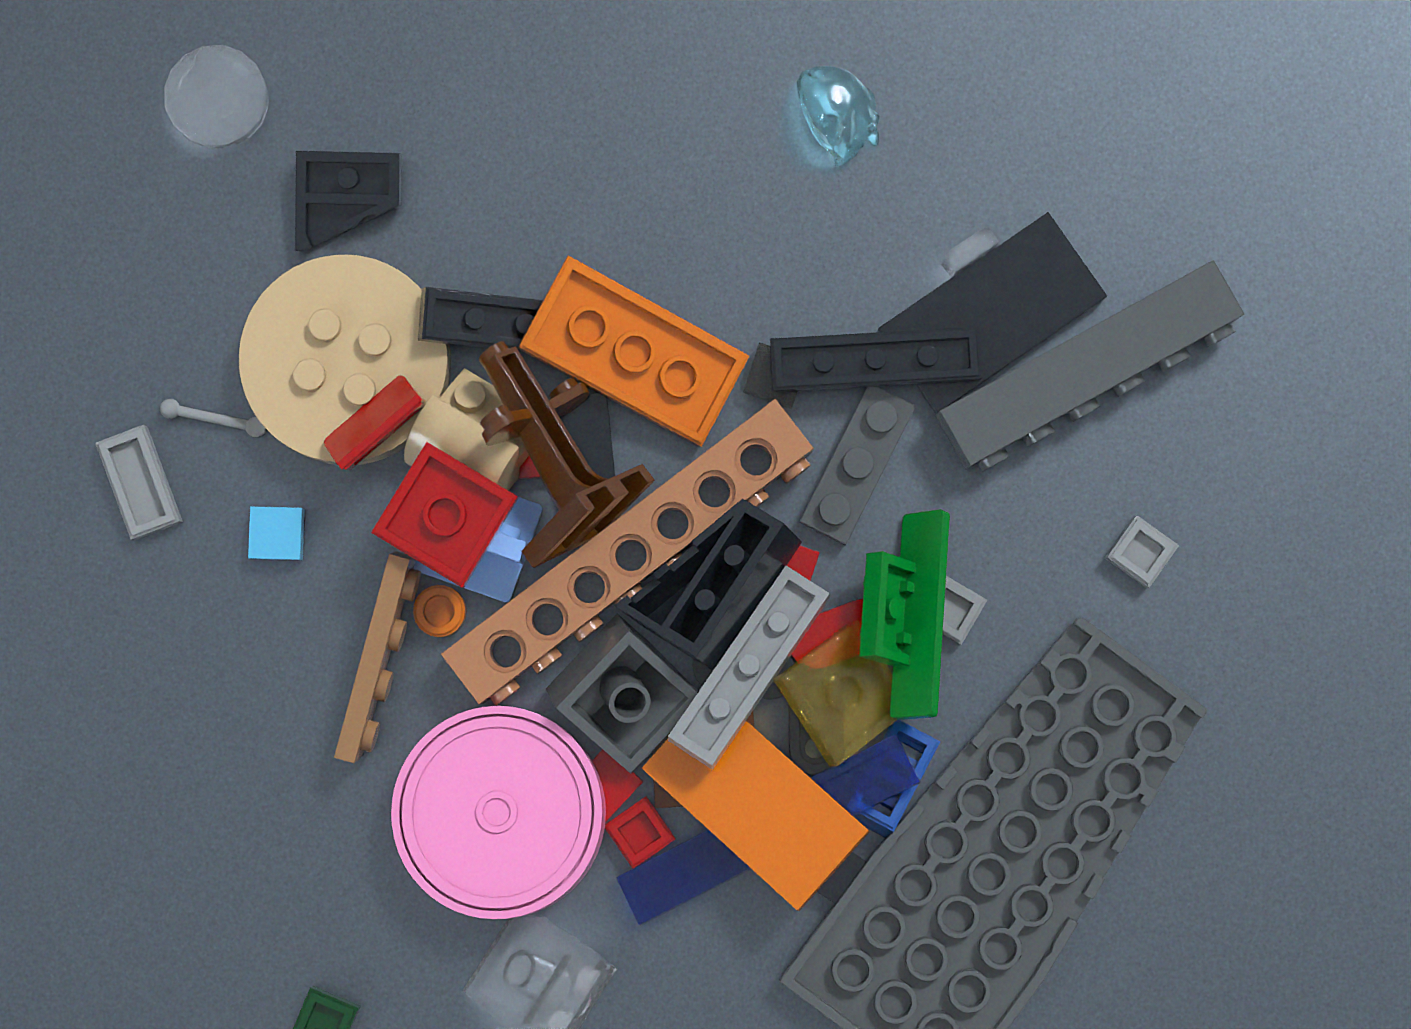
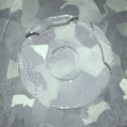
M225 45L201 46L185 54L170 70L164 87L165 109L173 126L192 143L209 149H219L235 143L238 145L248 140L262 125L269 107L267 84L259 67L242 51Z

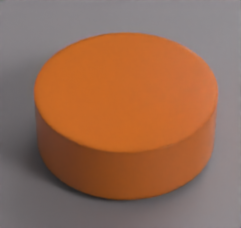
M434 585L424 589L416 598L413 607V616L417 626L424 633L434 637H447L456 633L463 626L467 615L466 603L461 594L445 585Z

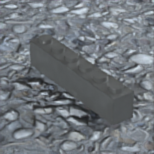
M1212 260L938 412L936 418L965 470L978 463L983 472L1010 457L1005 448L1022 438L1028 447L1054 433L1051 422L1069 414L1074 422L1099 408L1100 405L1096 398L1107 391L1114 389L1119 397L1146 382L1141 373L1156 364H1159L1164 372L1191 356L1186 348L1204 339L1209 347L1235 333L1236 331L1231 323L1243 316L1244 312L1215 261Z

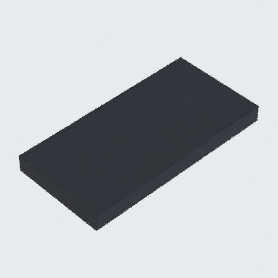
M1047 212L880 326L878 332L978 327L982 375L980 381L915 384L935 414H938L940 410L957 401L1100 303L1107 295L1050 213Z

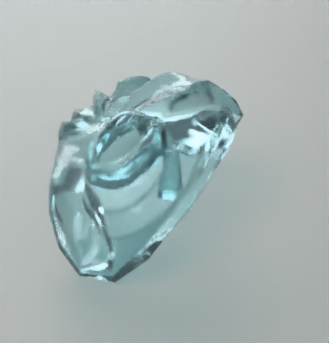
M816 66L801 73L796 83L805 119L819 144L834 156L835 166H840L853 159L867 140H870L873 146L878 145L879 133L877 125L880 116L875 111L877 103L870 89L866 88L849 71L834 66Z

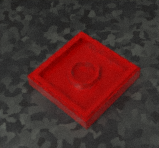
M426 442L371 533L461 588H464L519 497Z

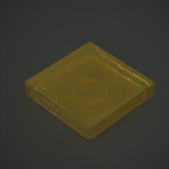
M858 620L846 624L773 679L829 767L839 766L898 720L890 716L892 673L888 666L859 657L861 625Z

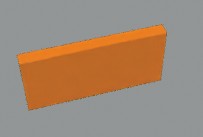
M569 255L565 258L518 346V349L565 375L575 378L576 381L585 383L587 387L697 447H702L749 358V355Z
M747 721L713 770L669 742L668 739L642 767L650 777L797 911H800L870 832Z

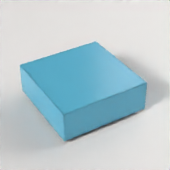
M250 506L248 558L303 561L305 509Z

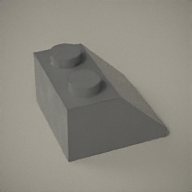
M618 613L546 688L555 708L629 773H632L672 731L698 693L687 679Z

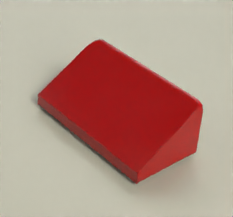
M399 375L324 440V445L341 470H352L425 406L424 403L426 401L404 376Z

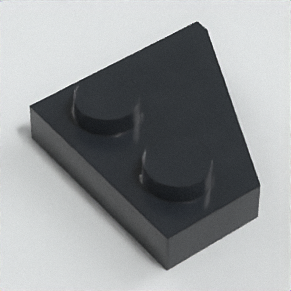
M296 151L295 251H307L401 206L402 154Z

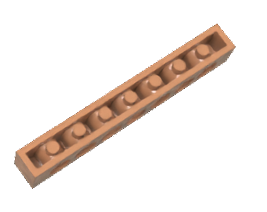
M774 399L454 643L441 655L478 704H484L491 699L495 706L499 705L521 688L516 681L518 677L531 667L539 674L562 656L557 648L573 635L578 642H581L604 624L599 615L612 605L617 604L626 595L630 598L642 589L641 583L652 576L663 564L670 565L678 559L682 552L693 544L691 541L742 498L758 507L770 497L764 489L781 477L787 484L811 466L806 457L812 453L814 448L778 401ZM751 448L764 450L770 457V468L761 475L747 473L742 468L740 462L744 452ZM708 480H721L728 486L730 496L722 506L710 507L700 499L699 490ZM679 511L686 516L689 524L683 536L677 539H668L659 532L658 522L664 513ZM628 542L641 544L647 552L646 562L640 569L635 571L624 570L617 562L618 550ZM586 574H597L602 577L605 583L603 596L593 603L582 602L576 594L578 580ZM546 605L557 606L563 615L561 628L552 635L541 634L534 622L537 611ZM510 636L519 642L521 656L514 665L503 667L496 662L493 649L499 639Z

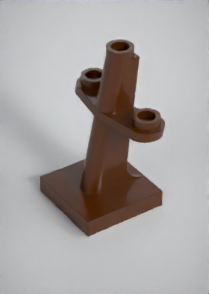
M500 341L485 350L478 360L485 368L503 405L488 413L481 420L480 425L484 429L482 437L487 446L517 437L521 438L558 510V513L521 551L531 566L535 568L587 543L616 521L655 480L643 464L612 478H603L597 475L588 465L560 417L576 409L588 398L590 393L585 383L578 384L575 378H569L552 390L549 394L551 399L548 400L516 346L509 349L504 341Z

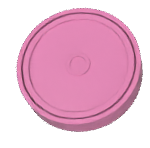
M488 706L471 709L446 719L429 731L416 744L406 758L395 784L392 797L391 820L395 844L402 862L411 877L429 896L442 905L468 916L484 919H507L527 916L550 907L564 898L580 883L591 868L601 846L605 829L606 805L603 786L592 759L569 732L555 722L525 709L509 706Z

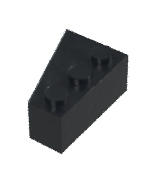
M743 498L691 541L694 545L672 564L667 565L665 563L653 573L655 578L631 598L626 595L614 605L636 623L712 671L802 543L783 522Z

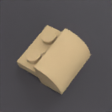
M464 368L441 397L438 398L432 395L419 413L407 438L404 462L412 466L425 443L428 442L509 491L518 480L519 467L529 454L520 437L492 446L486 445L482 437L484 429L480 422L488 413L503 405L493 385Z

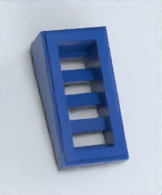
M894 718L846 810L864 827L884 838L893 833L940 741ZM894 739L922 753L919 761L892 748L891 745ZM884 758L911 772L910 778L907 779L882 766ZM874 777L901 791L899 799L872 785ZM864 796L891 810L890 816L888 817L862 803Z

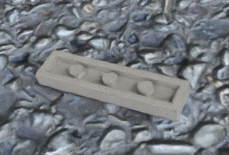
M785 566L668 735V741L713 770L828 602L830 593L788 566Z

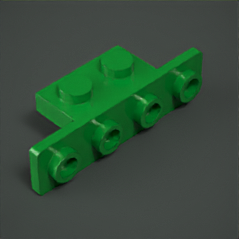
M941 509L909 513L903 516L900 557L884 551L866 553L859 657L893 666L890 716L898 720L934 718L938 714L950 514Z

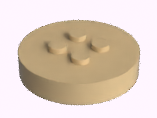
M330 255L309 260L293 267L272 282L261 294L249 313L243 328L239 348L241 383L249 405L262 425L276 439L294 451L320 462L337 465L324 445L325 438L364 404L368 403L397 376H404L425 399L426 403L432 395L440 398L449 386L451 350L450 344L418 341L422 289L398 269L376 259L358 255ZM421 410L357 465L379 461L403 450L412 426Z

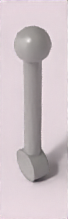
M166 399L160 405V413L167 419H173L177 416L246 430L252 437H261L267 431L257 417L245 420L180 406L174 399Z

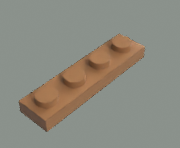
M396 551L388 556L334 758L355 763L363 757L364 751L371 753L374 749L380 728V722L373 721L378 701L386 702L394 672L386 670L391 650L400 651L407 629V622L400 620L405 600H414L421 577V571L414 569L416 560L405 553Z

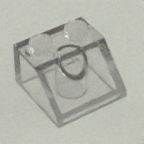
M536 912L527 916L507 919L462 991L506 1029H580L617 968L589 945Z

